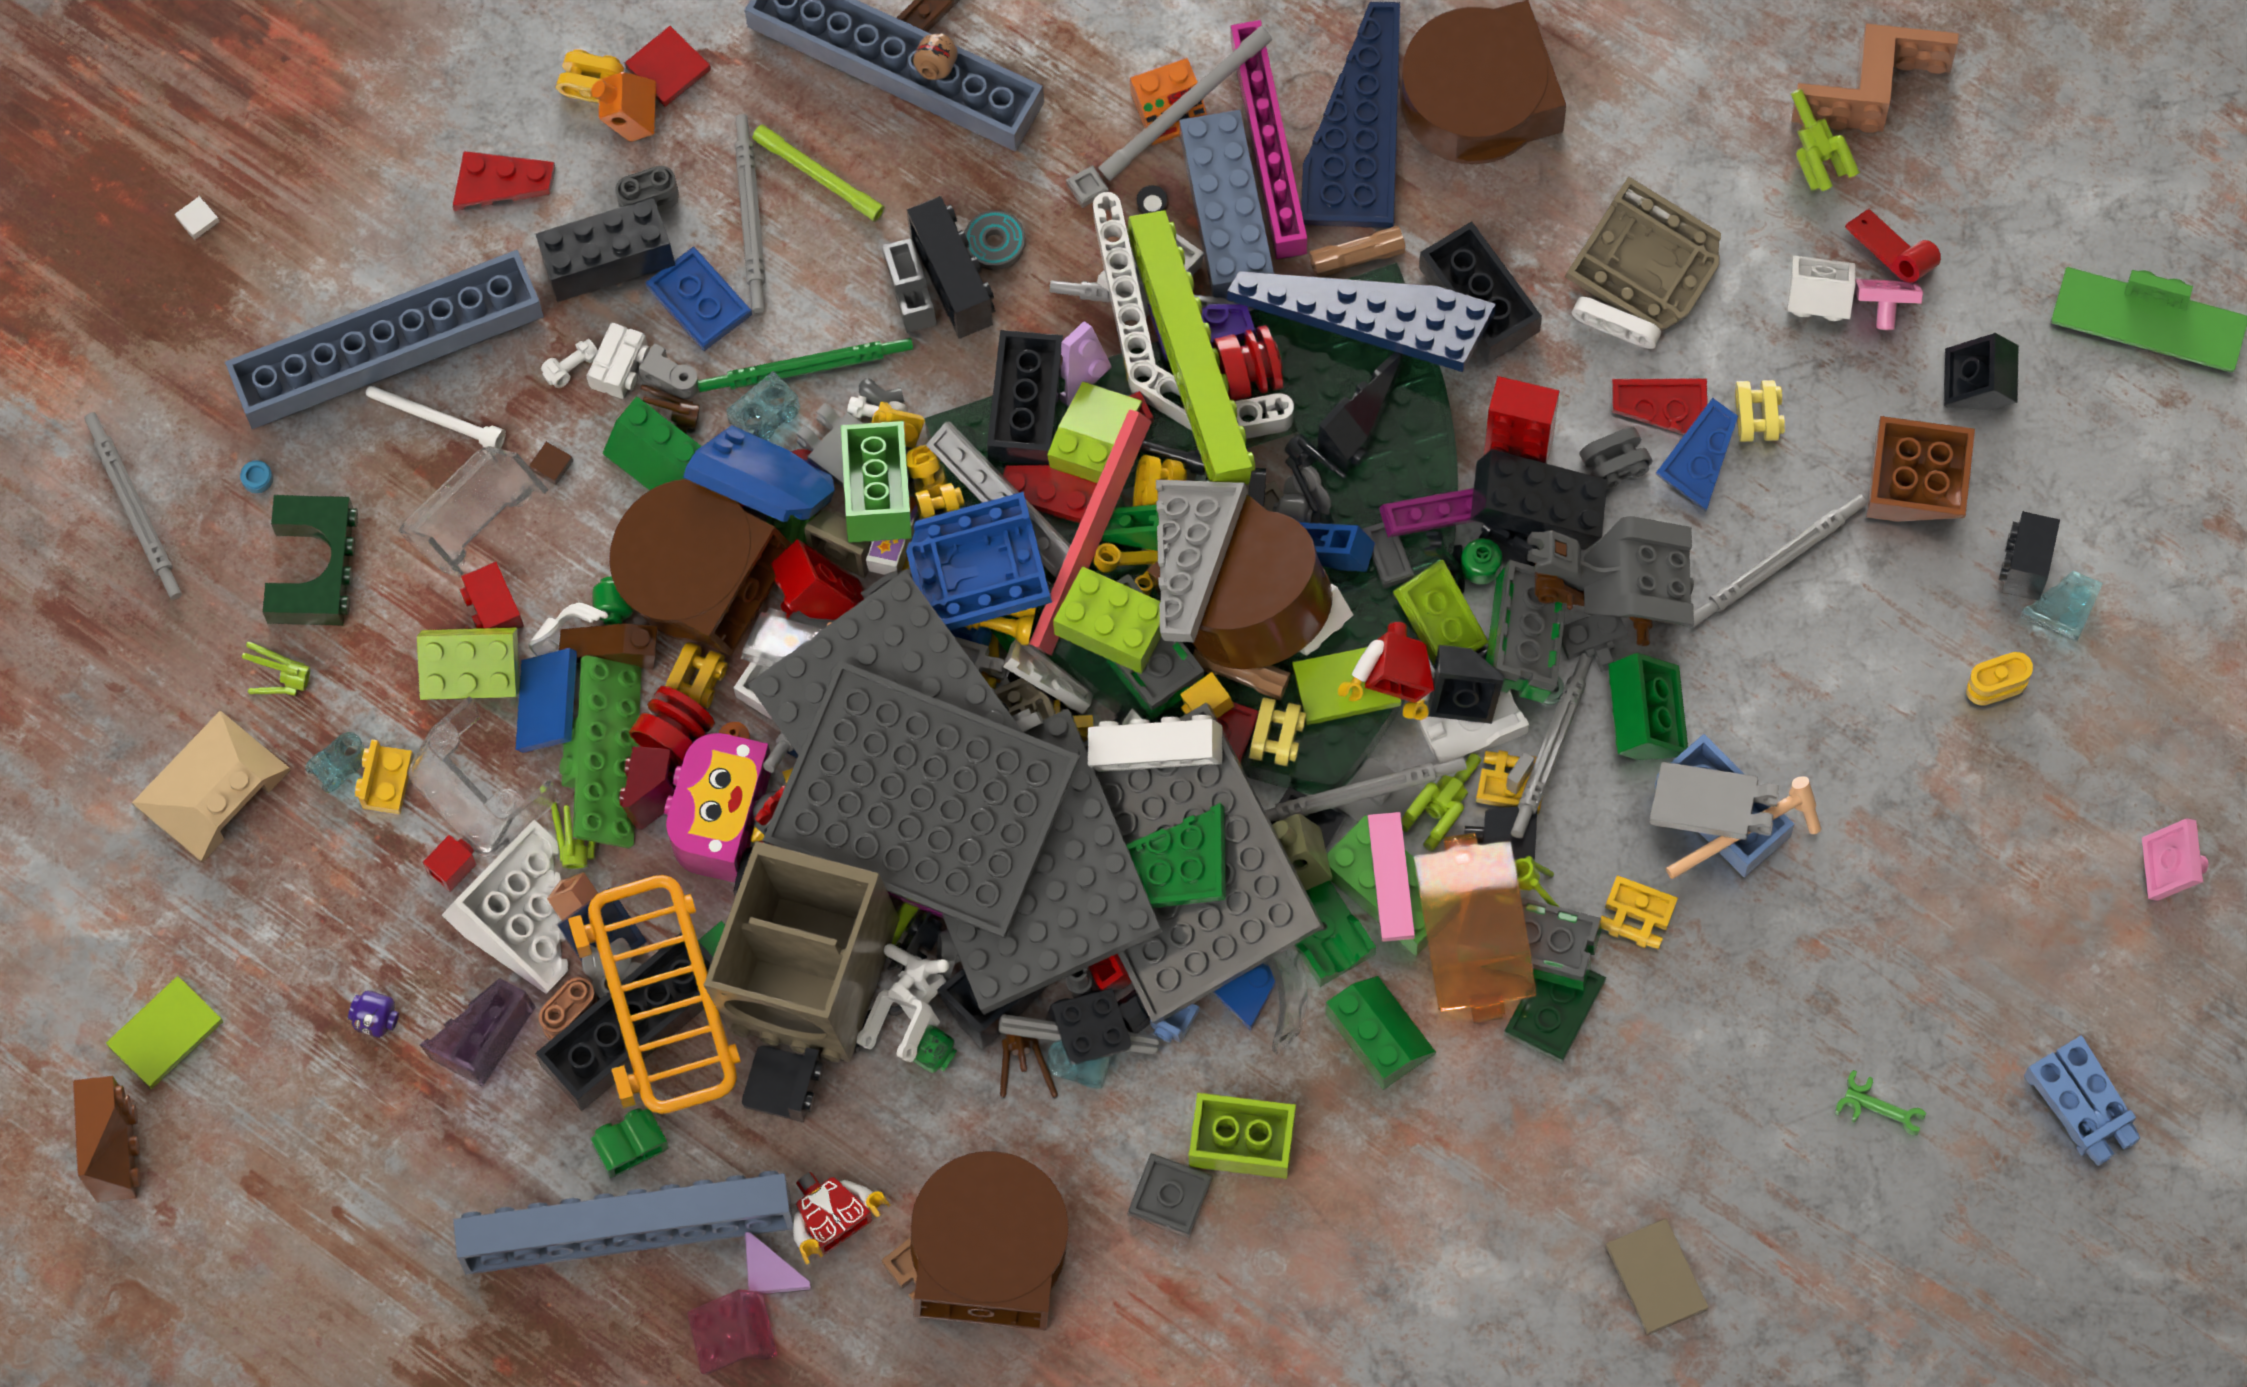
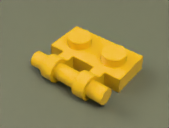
M1499 750L1498 753L1485 751L1483 763L1496 766L1495 771L1482 768L1476 796L1477 803L1503 808L1518 806L1529 776L1518 793L1514 794L1507 790L1506 783L1509 773H1505V768H1513L1520 757L1508 755V751ZM1541 799V801H1540V803H1539V806H1538V809H1537V814H1539V812H1540V807H1541L1542 799Z
M1617 875L1605 908L1615 911L1616 914L1614 919L1601 915V929L1609 931L1608 935L1618 938L1620 935L1636 941L1637 946L1643 948L1649 946L1659 950L1663 938L1652 934V929L1655 926L1667 930L1678 897ZM1626 916L1644 922L1642 929L1625 924Z

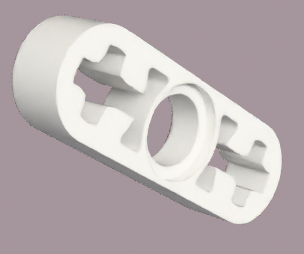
M1579 297L1572 310L1573 317L1578 321L1644 348H1655L1661 335V330L1653 323L1588 297Z

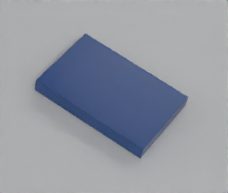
M694 246L675 260L676 266L661 270L645 282L649 291L703 351L707 350L752 316V310Z
M567 648L521 660L515 750L525 753L572 740L577 651Z

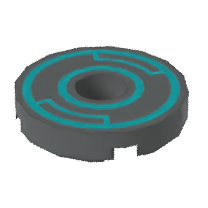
M990 210L980 213L969 222L965 229V235L970 246L967 248L970 257L976 256L980 267L984 266L990 268V270L1008 268L1017 262L1023 254L1022 251L1026 241L1023 226L1015 216L1005 211ZM991 235H999L1003 238V242L998 246H991L986 240Z

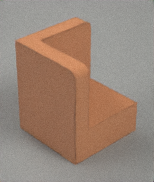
M582 872L559 881L547 900L560 919L563 920L592 900L598 892L586 874Z

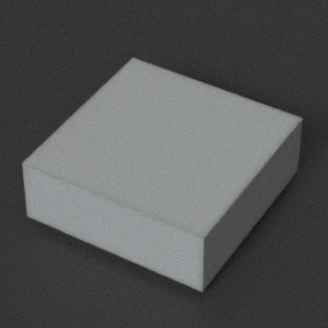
M1093 165L1066 179L1067 186L1082 208L1091 204L1099 194L1109 192L1108 187Z
M1522 753L1507 776V790L1514 794L1518 793L1532 771L1534 757L1527 753Z

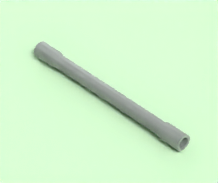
M1262 26L1256 29L1211 72L1126 146L1117 150L1098 167L1099 170L1109 181L1115 178L1130 165L1136 156L1244 62L1254 57L1273 38Z

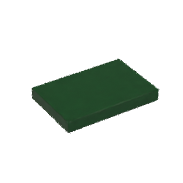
M1590 970L1584 991L1532 978L1504 1031V1035L1563 1063L1606 981V977Z

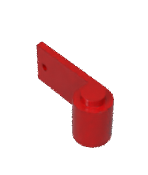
M1870 209L1852 219L1845 226L1854 237L1904 282H1916L1936 268L1941 262V253L1933 242L1920 240L1910 247Z

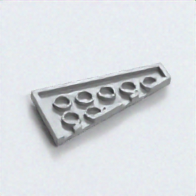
M1156 480V489L1158 491L1156 505L1159 515V525L1157 526L1158 565L1160 567L1159 588L1161 590V602L1159 603L1160 634L1164 641H1195L1248 492L1245 483Z

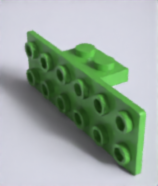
M2067 267L2051 323L2232 373L2235 371L2245 335L2247 315L2189 300L2193 286L2187 285L2180 279H2165L2155 276L2150 271L2132 270L2126 283Z
M588 655L581 658L578 717L573 720L572 740L562 743L564 744L563 757L559 765V772L562 775V786L575 787L574 838L623 848H631L634 845L635 826L630 818L627 817L623 807L620 806L619 798L621 788L626 787L627 776L625 775L626 759L631 757L633 746L638 747V744L631 738L629 730L638 719L640 713L641 667Z

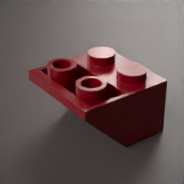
M633 746L631 757L626 759L625 775L627 776L626 787L621 788L619 801L620 806L623 807L627 817L630 818L636 829L643 830L663 815L668 796L674 795L676 785H673V778L676 767L680 765L670 749Z

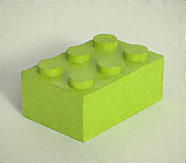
M1082 566L1053 620L1054 635L1142 674L1161 638L1159 603L1161 601Z
M517 628L421 630L417 635L420 700L516 697L518 695L520 675Z
M1197 1093L1189 1149V1167L1287 1179L1296 1105Z

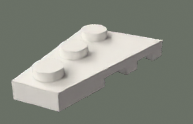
M1016 639L1013 641L1007 654L1004 668L1060 700L1068 708L1077 710L1082 714L1091 705L1093 692L1032 645L1024 646Z

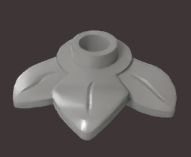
M1303 466L1298 467L1312 497L1321 508V514L1329 515L1331 512V501L1327 491L1321 485L1319 473L1312 466L1306 468ZM1294 474L1292 477L1287 478L1284 483V495L1287 493L1304 495Z
M619 938L610 944L613 956L631 951L629 944L624 938ZM590 945L592 955L582 957L583 972L592 980L595 995L601 999L610 990H607L604 986L606 977L598 949ZM632 957L615 962L620 981L622 982L642 964L631 962Z

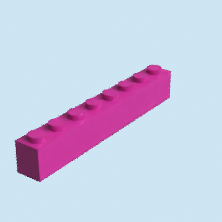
M1261 20L1231 25L1232 51H1235L1241 42L1262 26ZM1265 46L1236 70L1276 259L1307 254V235L1269 56Z

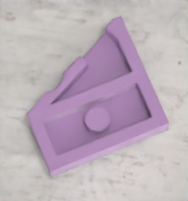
M1086 322L1080 324L1061 342L1063 362L1061 364L1060 377L1065 379V392L1060 393L1061 402L1070 406L1082 381L1093 385L1112 368L1093 327Z

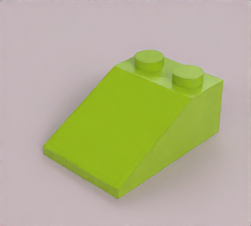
M1082 381L1058 426L1047 454L1050 468L1098 483L1128 411L1131 409L1139 412L1142 401Z

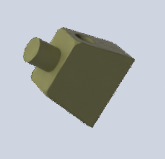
M1294 814L1272 825L1305 891L1332 879L1322 831L1318 825L1301 814Z

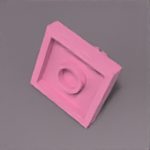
M1855 279L1854 292L1858 300L1878 302L1877 329H1895L1897 303L1922 304L1923 291L1918 282L1907 283L1894 280Z
M2186 818L2142 837L2148 899L2159 901L2203 882L2202 874L2208 869V859L2206 856L2200 855L2196 820Z

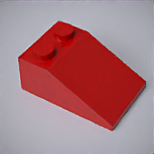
M799 539L792 543L771 563L776 575L774 580L784 592L785 597L783 600L793 612L800 611L809 618L836 620L865 599L861 594L864 588L858 578Z

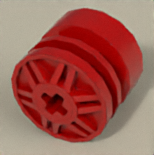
M1266 325L1257 327L1258 342L1252 330H1246L1244 346H1240L1235 334L1213 339V348H1216L1219 354L1220 373L1225 374L1228 380L1229 390L1227 393L1230 400L1238 401L1251 397V382L1254 381L1261 394L1267 393L1266 378H1268L1274 391L1283 388V367L1280 353Z
M660 686L654 693L655 699H651L647 704L648 709L653 715L647 713L640 714L629 730V734L640 747L670 749L682 767L685 754L693 743L692 741H696L698 738L706 735L705 732H709L713 728L715 721L709 712L692 698L673 688Z

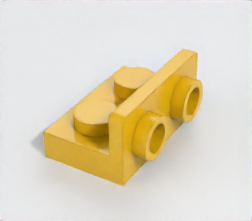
M371 740L370 748H365L362 756V767L365 768L363 778H358L355 787V797H358L363 809L401 814L414 756L411 750L380 746L378 740Z

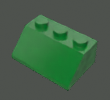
M636 396L616 420L603 450V455L650 491L664 483L685 479L683 476L687 464L695 451L702 446Z
M1638 652L1608 664L1618 754L1636 760L1678 757L1688 748L1679 665Z
M1379 976L1353 983L1326 1002V1016L1382 1090L1436 1054L1434 1048Z

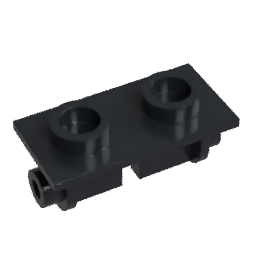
M1483 524L1481 528L1482 533L1478 539L1485 538L1496 543L1502 552V558L1507 562L1513 560L1535 566L1534 562L1528 561V553L1532 549L1539 550L1536 545L1527 544L1528 537L1519 532Z
M930 912L918 916L914 915L905 928V932L908 933L902 943L899 942L896 946L914 956L920 957L922 960L926 959L928 956L918 949L921 946L927 951H931L938 940V934L942 931L941 927L943 924L933 918L928 921L931 915ZM889 957L892 960L887 968L889 971L900 968L901 971L905 970V965Z

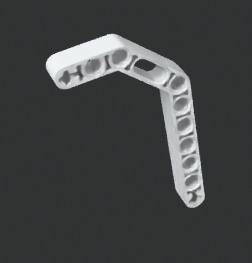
M1111 192L1101 193L1093 201L1094 224L1130 391L1132 394L1140 391L1147 404L1192 431L1186 411L1162 396L1166 392H1173L1179 396L1180 393L1174 376L1155 364L1120 199ZM1105 210H1109L1112 220L1107 221ZM1111 236L1120 238L1116 242H1109L1106 239ZM1116 264H1123L1126 266L1122 270H1116L1112 268ZM1122 292H1129L1132 294L1128 298H1122L1118 296ZM1127 320H1135L1138 322L1134 326H1128L1124 324V322H1126ZM1133 348H1141L1144 350L1140 354H1133L1130 352V350ZM1140 376L1150 378L1147 382H1139L1136 379ZM1272 394L1235 401L1237 407L1236 420L1238 426L1244 427L1246 439L1284 432L1293 424L1294 403L1288 395ZM1251 415L1256 419L1252 422H1245L1241 418Z

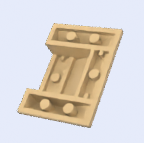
M219 711L141 792L132 804L203 863L225 840L220 832L224 826L261 788L269 793L290 771V768L222 711Z

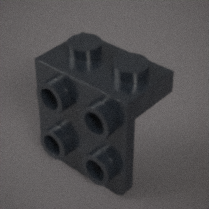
M1112 988L1104 991H1091L1073 999H1061L1050 1005L1045 1019L1056 1023L1070 1064L1078 1065L1123 1053L1130 1049L1131 1040Z
M767 1046L758 1047L743 1093L742 1105L747 1109L804 1123L807 1111L811 1112L816 1094L813 1092L815 1082L821 1080L825 1063L821 1061L819 1050L806 1047L804 1055Z

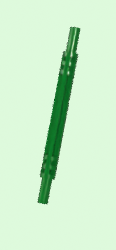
M911 338L886 343L875 341L727 371V375L698 380L697 384L699 393L730 387L732 390L884 359L883 356L914 350Z

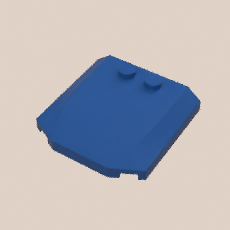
M733 425L695 451L686 466L683 476L687 480L782 522L788 521L790 515L800 520L811 518L831 502L835 491L832 475L812 467L789 450Z
M1024 492L915 521L913 527L915 532L906 550L912 578L949 631L1052 603Z

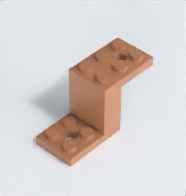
M1866 24L1859 52L1856 89L1798 83L1797 90H1803L1815 120L1824 118L1832 129L1852 128L1860 129L1866 133L1883 132L1890 106L1893 67L1904 71L1919 69L1928 70L1934 74L1950 73L1958 45L1959 33ZM1794 103L1791 122L1804 126Z

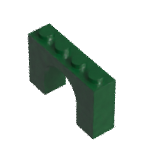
M274 495L271 525L276 536L317 538L331 548V559L325 571L309 582L265 583L262 612L267 624L343 626L344 615H349L350 598L346 596L347 585H352L353 570L349 566V557L355 555V538L351 537L352 527H357L358 509L353 508L349 497Z

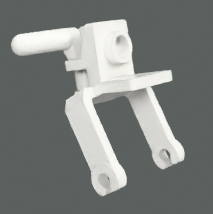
M887 944L884 947V954L906 967L898 975L900 980L894 983L889 991L884 989L878 994L863 1030L857 1035L856 1042L864 1048L872 1049L892 1003L896 1002L900 1004L909 1019H911L902 1043L897 1049V1057L912 1062L917 1055V1047L927 1025L937 1027L940 1023L928 1003L937 995V989L946 982L943 975L936 973L946 972L949 969V963L944 959L922 960L920 957L914 956L893 944Z

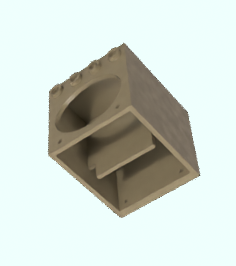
M755 841L704 982L706 991L732 1034L747 1038L748 1034L760 1037L762 1042L773 1046L783 1043L790 1045L792 1050L802 1054L805 1053L806 1047L819 1050L822 1058L831 1062H839L840 1059L851 1061L857 1044V1035L863 1027L887 958L884 954V947L887 944H892L900 919L880 874Z

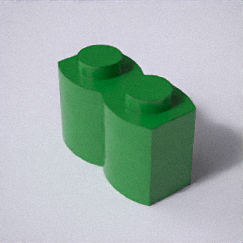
M641 1108L634 1109L624 1116L625 1120L616 1125H612V1123L605 1124L596 1129L595 1135L590 1138L609 1178L618 1176L639 1163L650 1160L669 1149L667 1140L651 1110L645 1109L642 1111Z

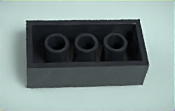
M939 196L907 209L910 238L913 240L914 246L958 339L992 326V313L995 312L992 302L994 295L989 283L982 282L979 275L982 273L976 256L970 257L967 249L970 246L964 231L957 230L955 224L957 218L952 206H946L942 197Z
M654 197L535 233L557 302L676 266L670 241Z
M1472 221L1420 252L1419 269L1432 286L1442 287L1496 304L1495 314L1477 345V348L1488 363L1540 332L1542 315Z
M1000 330L987 440L988 461L1049 465L1047 454L1055 436L1061 385L1060 373L1063 362L1061 342L1064 340L1063 335Z
M1491 449L1476 462L1470 520L1530 535L1532 532L1553 530L1577 540L1580 548L1587 550L1602 538L1608 480Z

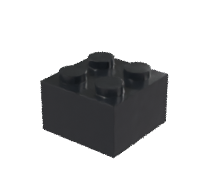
M2022 511L2019 522L2013 521L2005 546V559L2002 562L1999 580L2004 581L2002 593L2040 601L2049 576L2060 519Z

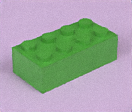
M904 421L840 425L848 543L911 539Z
M1365 815L1327 853L1332 875L1330 881L1379 923L1368 816ZM1405 850L1415 937L1414 939L1398 941L1417 956L1460 912L1462 899Z

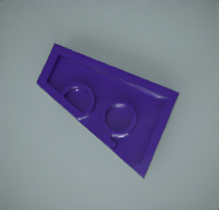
M1147 304L1164 359L1167 361L1168 358L1150 304ZM1208 304L1206 308H1202L1201 317L1203 323L1207 322L1210 327V343L1212 348L1213 339L1235 334L1238 341L1245 340V331L1249 329L1252 330L1256 337L1255 327L1247 306L1241 304Z

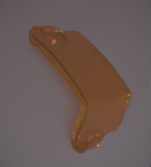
M1476 832L1443 837L1445 851L1416 855L1414 857L1439 1011L1471 1007L1473 1023L1503 1019L1502 1014H1506L1504 1001L1529 998L1536 995L1531 954L1510 841L1478 846Z

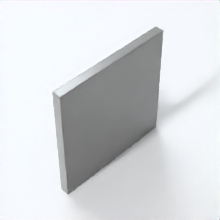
M1370 756L1349 785L1395 772ZM1414 786L1335 808L1357 823L1365 815L1400 812L1402 818L1422 790Z

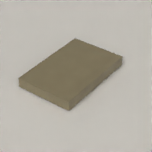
M1667 1218L1606 1243L1605 1247L1647 1336L1708 1310L1707 1302Z

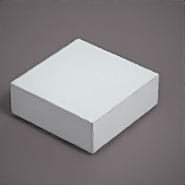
M200 196L175 213L176 219L194 240L219 223L218 217Z

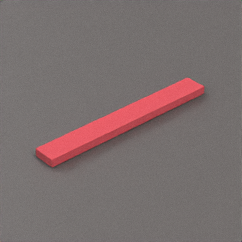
M1130 409L1126 415L1051 590L1052 603L1045 604L1030 639V645L1052 656L1059 639L1058 636L1054 635L1053 620L1081 567L1089 569L1151 424V421L1140 412Z

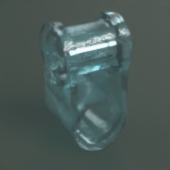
M343 733L325 749L315 754L306 764L305 770L309 774L316 776L323 784L322 789L326 793H331L362 767V756L366 747L355 733ZM358 746L357 751L353 755H344L348 747Z
M1056 1041L1051 1045L1047 1057V1067L1051 1074L1078 1082L1090 1088H1103L1112 1055L1078 1065L1070 1064L1066 1056L1062 1064L1057 1062L1060 1054L1066 1055L1062 1041Z

